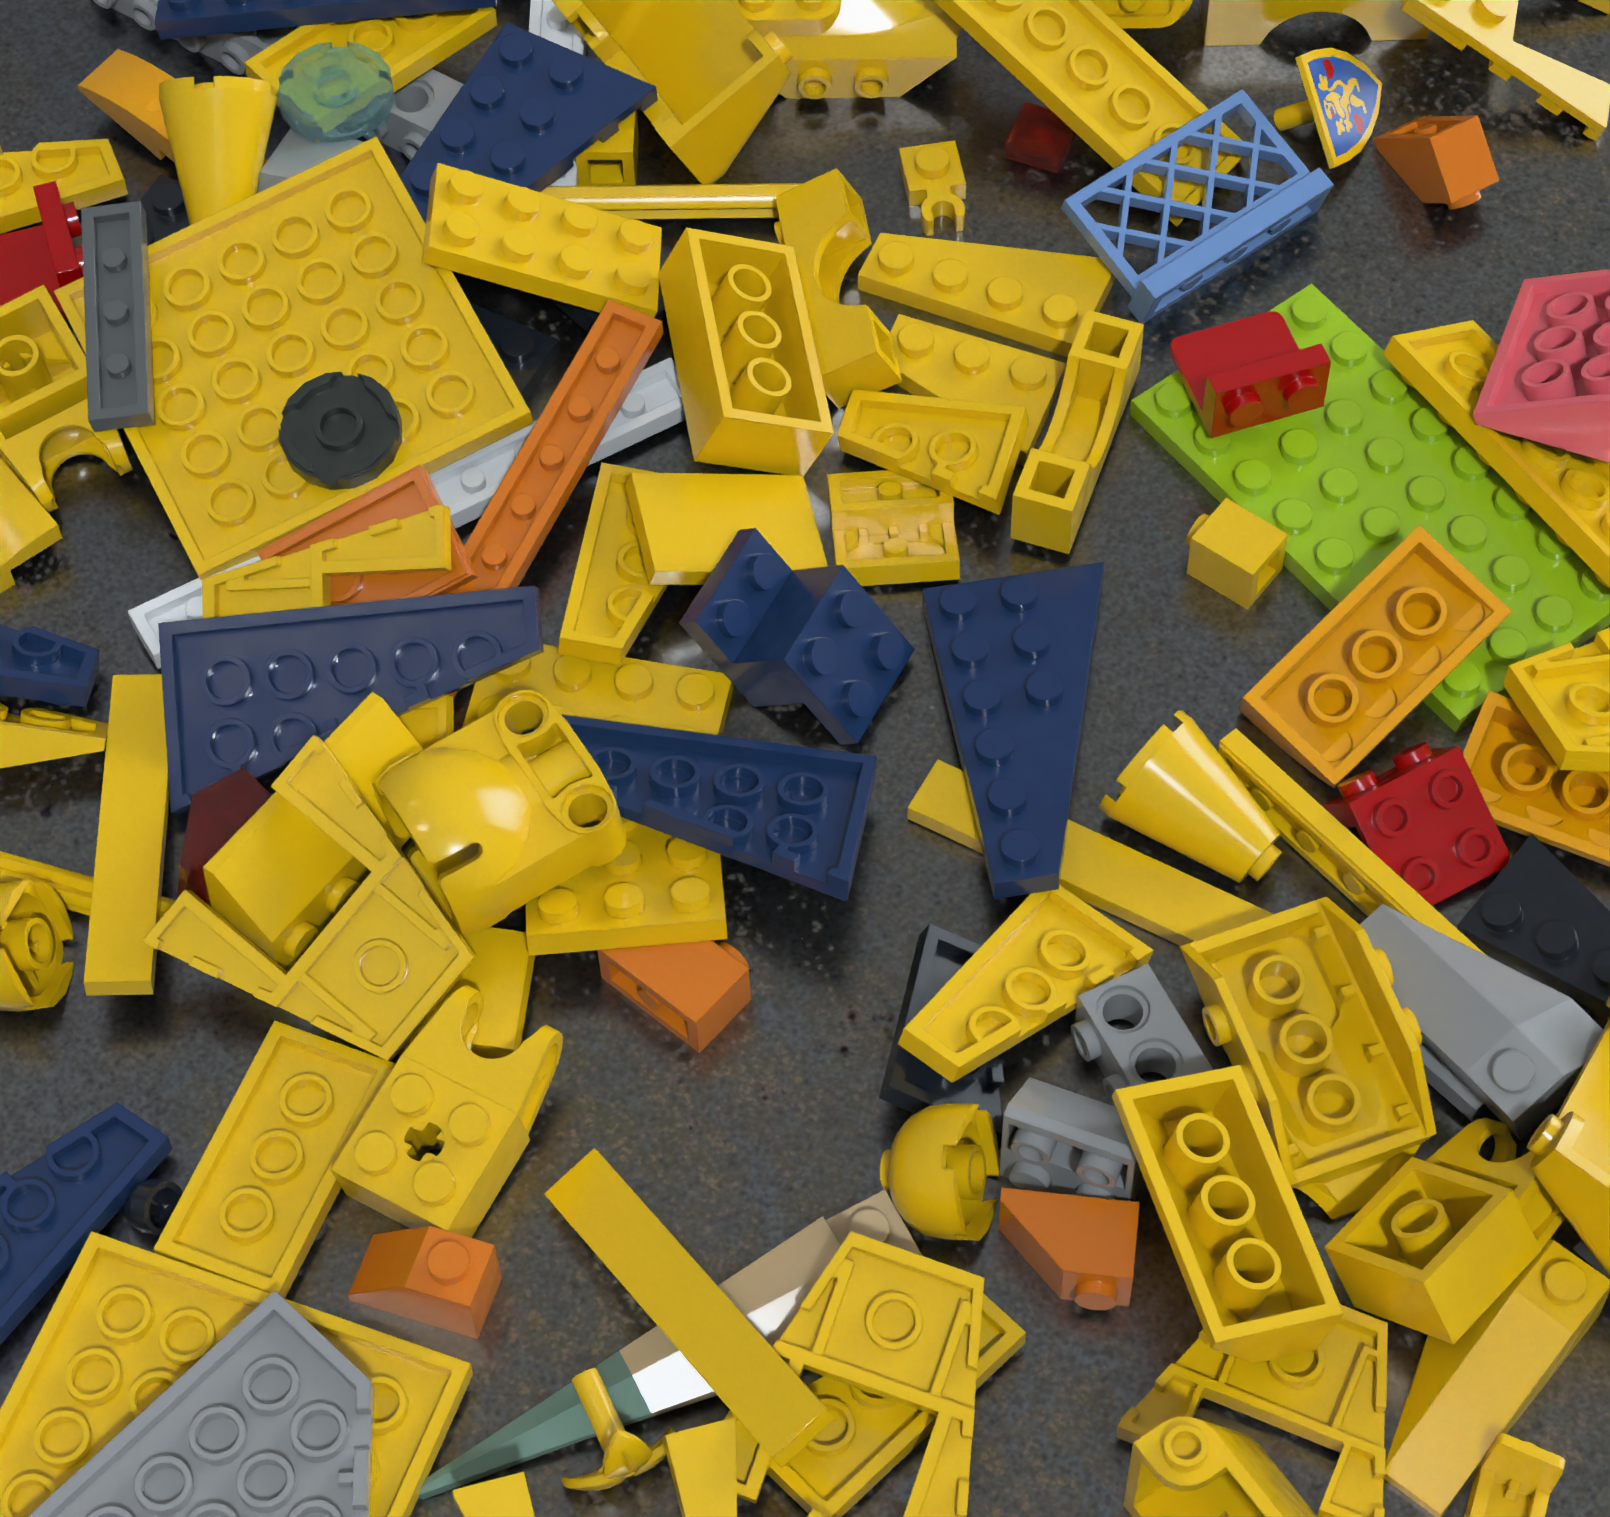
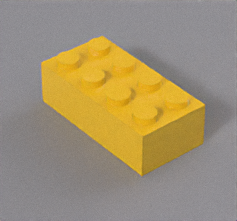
M686 227L658 275L693 459L696 462L784 475H803L804 477L833 436L834 431L794 247Z

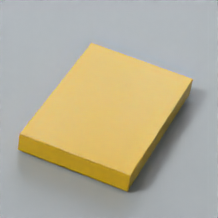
M631 472L625 484L649 585H704L737 532L750 528H756L792 570L828 566L803 475Z

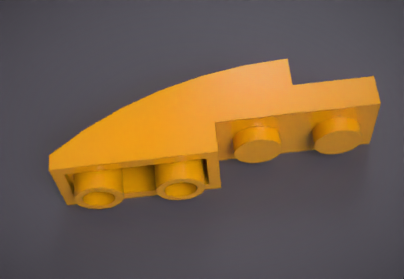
M117 49L78 84L79 91L160 160L167 156L174 162L158 97L159 84L175 78L151 63ZM264 158L263 166H264L265 163L268 161V160L265 159V158Z

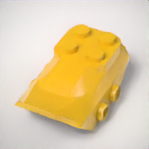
M731 0L762 37L772 30L793 55V58L785 64L792 74L779 92L786 99L900 97L957 58V38L962 27L933 0Z
M1327 896L1179 946L1205 1005L1202 1009V1016L1208 1036L1215 1046H1223L1232 1066L1241 1065L1291 1187L1297 1188L1309 1196L1331 1219L1336 1220L1359 1212L1411 1157L1415 1156L1420 1145L1437 1134L1421 1049L1419 1047L1422 1044L1421 1030L1413 1012L1408 1007L1401 1008L1391 987L1394 984L1393 971L1385 952L1381 948L1374 949L1365 929Z

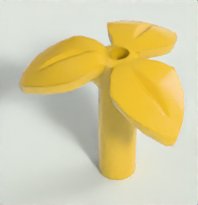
M597 1368L586 1370L571 1379L602 1447L604 1457L603 1465L592 1473L577 1477L561 1476V1482L564 1487L581 1491L608 1489L622 1483L627 1477L637 1476L648 1471L664 1459L666 1451L662 1437L675 1433L673 1428L669 1427L657 1442L648 1447L643 1440L625 1431Z

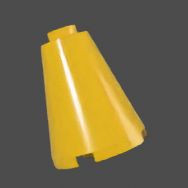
M213 76L214 82L194 85V77L171 79L159 84L158 98L190 225L257 194L259 172L263 167L277 102L276 86L271 87L270 82L246 77Z
M1178 710L1173 715V725L1177 729L1173 732L1163 724L1116 779L1122 785V788L1117 792L1120 795L1118 800L1115 802L1106 794L1098 808L1108 817L1237 883H1240L1248 874L1258 882L1282 854V851L1274 845L1281 833L1192 717L1183 710Z

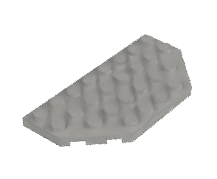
M274 1291L28 1517H370L374 1389L371 1380Z

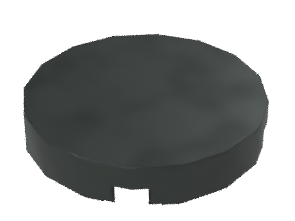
M342 372L325 373L305 382L288 398L282 411L283 419L280 424L281 431L279 429V443L292 470L309 484L329 490L356 488L376 479L394 461L402 443V419L390 392L372 377L357 373L358 377L352 375L343 376Z

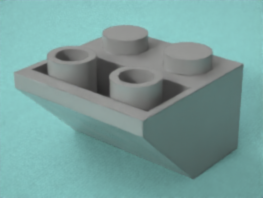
M1031 1077L1028 1078L1008 1103L1003 1115L1000 1176L1008 1178L1014 1186L1022 1190L1135 1202L1144 1177L1115 1106Z

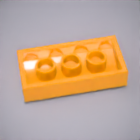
M1419 525L1242 698L1239 711L1303 767L1332 788H1335L1512 611Z
M1488 691L1463 751V756L1495 824L1528 837L1533 834L1541 842L1610 867V772L1560 770L1513 699Z

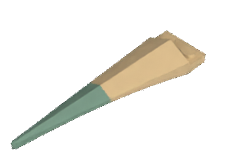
M884 1189L827 1220L823 1216L719 1284L718 1287L773 1347L799 1311L800 1305L850 1231L921 1256L923 1255ZM658 1326L652 1328L593 1367L597 1368L623 1426L717 1396ZM569 1383L428 1476L421 1487L418 1499L430 1498L541 1455L595 1437L596 1434L573 1383Z

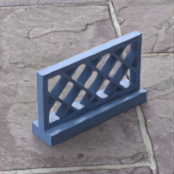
M1242 89L1064 200L1061 209L1132 297L1127 307L1136 319L1143 324L1318 212L1334 184L1320 167L1312 172L1306 168ZM1237 111L1251 129L1250 142L1220 136L1222 120ZM1211 128V134L1203 133ZM1184 144L1208 148L1206 170L1176 164L1177 148ZM1218 151L1247 156L1246 178L1216 172ZM1167 155L1166 162L1159 161L1161 158ZM1258 159L1279 163L1290 179L1280 185L1257 181ZM1140 171L1165 176L1162 198L1131 192L1133 176ZM1174 178L1204 184L1202 206L1171 200ZM1123 183L1122 190L1114 189L1116 186ZM1214 187L1244 192L1243 208L1236 213L1212 209ZM1254 195L1262 196L1253 202ZM1096 199L1120 204L1117 226L1095 222L1084 207ZM1129 206L1160 212L1158 234L1127 229ZM1169 214L1200 220L1198 237L1192 241L1167 237ZM1209 223L1218 224L1209 230ZM1124 243L1156 249L1154 265L1137 275L1123 257ZM1165 251L1173 252L1164 258Z

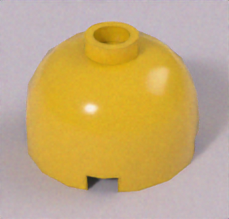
M31 879L0 883V1011L20 1012L54 1007L66 994L70 984L74 961H67L62 965L61 963L64 954L62 941L73 940L72 924L63 901L53 887L45 882L31 883Z
M948 1103L934 1105L913 1114L896 1133L891 1149L885 1150L882 1155L880 1180L883 1189L890 1191L893 1204L906 1223L925 1236L947 1240L980 1241L989 1230L995 1214L997 1198L983 1201L987 1176H999L1000 1159L997 1134L992 1117L987 1110H977L978 1104Z

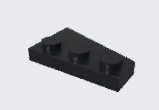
M1531 834L1460 921L1457 929L1483 953L1610 1017V1008L1606 1006L1610 996V911Z
M929 923L918 937L879 1099L912 1113H917L929 1106L948 1103L978 1104L977 1110H987L992 1117L997 1134L998 1149H1000L1003 1128V1115L999 1095V1087L1004 1083L1002 1060L993 1058L951 1083L898 1045L903 1029L981 947L977 943Z

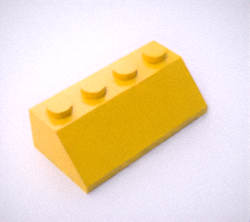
M371 692L324 743L401 850L402 846L411 836L406 839L399 838L392 832L375 797L371 783L386 767L412 753H417L424 749L384 699ZM275 792L203 866L211 908L285 970L290 967L292 959L296 962L371 873L367 867L278 792Z
M1241 1065L1116 1089L1112 1094V1099L1211 1349L1253 1364L1316 1350L1343 1316L1344 1312Z

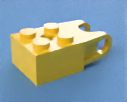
M42 285L0 306V458L49 513L58 508L52 486L53 476L57 468L67 459L83 454L94 455L104 460L120 476L132 471L133 467L118 429L94 432L88 421L86 356L47 289Z
M468 985L460 987L449 996L403 1054H401L332 1166L331 1172L347 1196L408 1228L430 1225L472 1238L530 1141L528 1134L559 1063L563 1036L560 1031L544 1025L532 1036L524 1040L518 1049L507 1056L489 1059L474 1054L472 1052V1045L477 1035L478 1022L485 1000L481 997L480 991ZM436 1148L442 1149V1151L437 1156L432 1153H427L430 1150Z
M1489 1118L1477 1119L1464 1127L1427 1160L1424 1161L1411 1157L1325 1245L1324 1248L1355 1308L1454 1345L1542 1251L1566 1217L1530 1168L1535 1154L1530 1151L1522 1157L1515 1159L1517 1144L1513 1140L1506 1124ZM1492 1135L1495 1140V1150L1490 1161H1487L1479 1155V1151L1483 1142Z

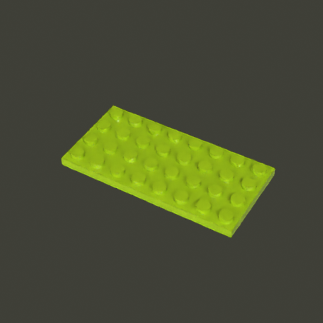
M1312 283L1270 311L1278 312L1283 316L1299 349L1322 343L1331 360L1324 407L1210 438L1178 370L1131 400L1130 415L1215 499L1222 503L1225 498H1228L1288 534L1283 565L1330 611L1419 525L1512 611L1423 700L1455 733L1477 719L1488 691L1505 697L1510 696L1503 686L1509 665L1569 642L1576 649L1596 635L1597 632L1610 625V589L1597 580L1595 572L1571 548L1557 539L1554 530L1531 507L1518 499L1515 490L1491 466L1479 459L1476 450L1453 427L1441 420L1438 411L1415 388L1404 382L1400 372L1382 355L1384 350Z

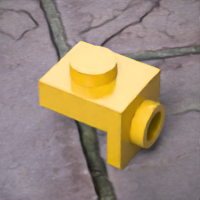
M1505 1433L1498 1434L1475 1472L1464 1517H1545L1549 1496L1563 1474L1565 1459L1530 1442L1522 1441Z

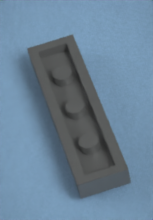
M141 201L81 208L88 421L94 432L153 425L155 420L146 212Z

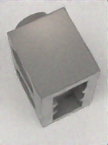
M1149 964L1078 995L1075 1024L1071 1025V1034L1081 1056L1086 1061L1094 1059L1105 1077L1103 1079V1088L1110 1105L1115 1106L1112 1094L1116 1089L1148 1083L1140 1077L1143 1073L1156 1072L1162 1074L1167 1079L1213 1070ZM1115 1019H1124L1133 1023L1135 1027L1128 1030H1119L1110 1026L1107 1022Z

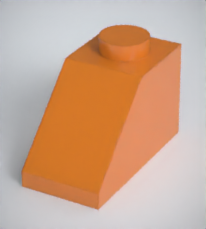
M1478 115L1418 117L1373 138L1379 153L1422 203L1447 204L1449 210L1462 208L1481 199L1479 190L1500 181Z
M711 940L597 950L601 978L698 1053L752 1000L749 965L742 954L726 942H720L717 945Z
M1001 1188L998 1229L1060 1299L1074 1300L1077 1305L1090 1310H1108L1115 1307V1305L1129 1307L1134 1275L1140 1202Z
M430 1225L374 1234L348 1293L349 1301L478 1339L502 1280L495 1245Z

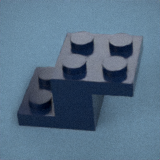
M756 528L742 529L737 532L679 622L753 707L804 703L840 745L858 744L915 650L844 565L792 570Z

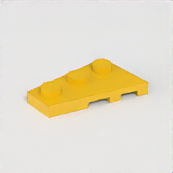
M898 314L890 331L902 382L897 385L916 396L1026 406L1029 424L1017 462L1024 466L1031 448L1036 446L1062 387L1066 363Z

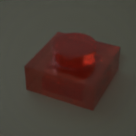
M1025 102L1005 141L1004 157L1058 173L1077 134L1049 108Z

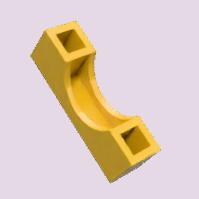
M1200 0L1204 46L1260 45L1268 33L1282 22L1295 16L1312 12H1334L1349 16L1363 25L1371 41L1428 39L1429 34L1427 27L1401 10L1402 0Z
M837 168L775 196L780 220L774 223V230L780 244L793 246L795 250L826 396L840 409L847 406L853 389L879 392L902 382L894 341L889 330L867 305H843L839 303L841 284L848 268L872 244L862 198Z
M1086 309L1068 354L1059 399L1048 432L1039 449L1031 448L1013 493L1010 538L1062 553H1070L1140 369L1144 324Z

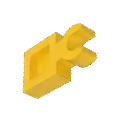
M955 140L899 148V167L909 207L921 205V228L926 236L934 235V218L938 216L950 217L954 221L956 232L963 231L965 225V206L961 199H966V181Z

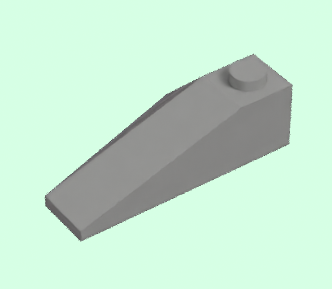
M1381 904L1359 924L1365 929L1373 948H1381L1385 952L1394 976V984L1391 987L1401 1008L1408 1007L1415 1015L1421 1030L1422 1041L1502 1123L1507 1125V1128L1519 1140L1566 1099L1603 1031L1572 998L1384 904Z

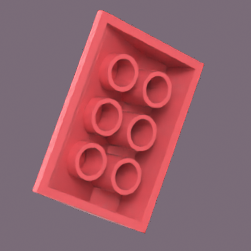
M1610 269L1523 280L1473 412L1477 425L1610 463Z

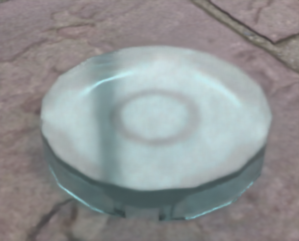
M332 42L316 44L297 53L283 67L279 76L280 86L277 91L281 114L292 130L311 140L330 143L354 140L375 130L389 116L395 99L390 67L379 53L362 44L347 42L348 48H333Z

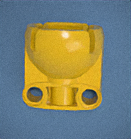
M518 690L508 694L500 700L495 710L426 749L412 753L386 767L371 783L375 797L392 832L399 838L406 839L411 836L416 844L407 854L408 861L462 936L488 929L505 919L512 911L590 866H602L614 861L621 855L626 845V832L617 802L599 766L565 718L547 698L533 690ZM536 729L535 731H533V732H531V733L522 734L523 732H525V731H527V730ZM601 821L596 826L582 828L586 823Z

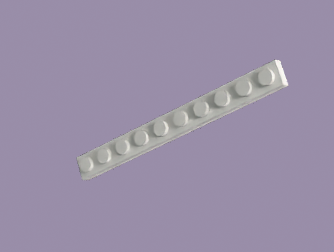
M671 357L642 370L588 466L686 420L676 364ZM537 420L533 424L429 474L443 505L450 507V517L455 529L482 516ZM259 556L254 557L250 560L242 562L238 565H235L214 575L261 561V559ZM200 578L128 610L131 624L157 669L161 668L158 623L203 619L202 580Z

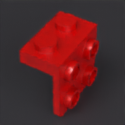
M56 181L33 186L43 225L0 235V306L44 285L62 317L68 319L54 291L83 277L82 245L74 247L72 238L82 236V229L74 201L62 204Z
M1268 311L1178 336L1171 341L1170 356L1210 438L1324 407L1331 360L1322 343L1299 349L1283 316L1278 312Z
M1427 742L1411 746L1392 757L1396 767L1378 776H1375L1373 770L1357 774L1337 786L1341 793L1340 796L1322 804L1343 826L1356 827L1363 844L1432 906L1503 869L1510 859L1509 851L1459 746L1430 749Z

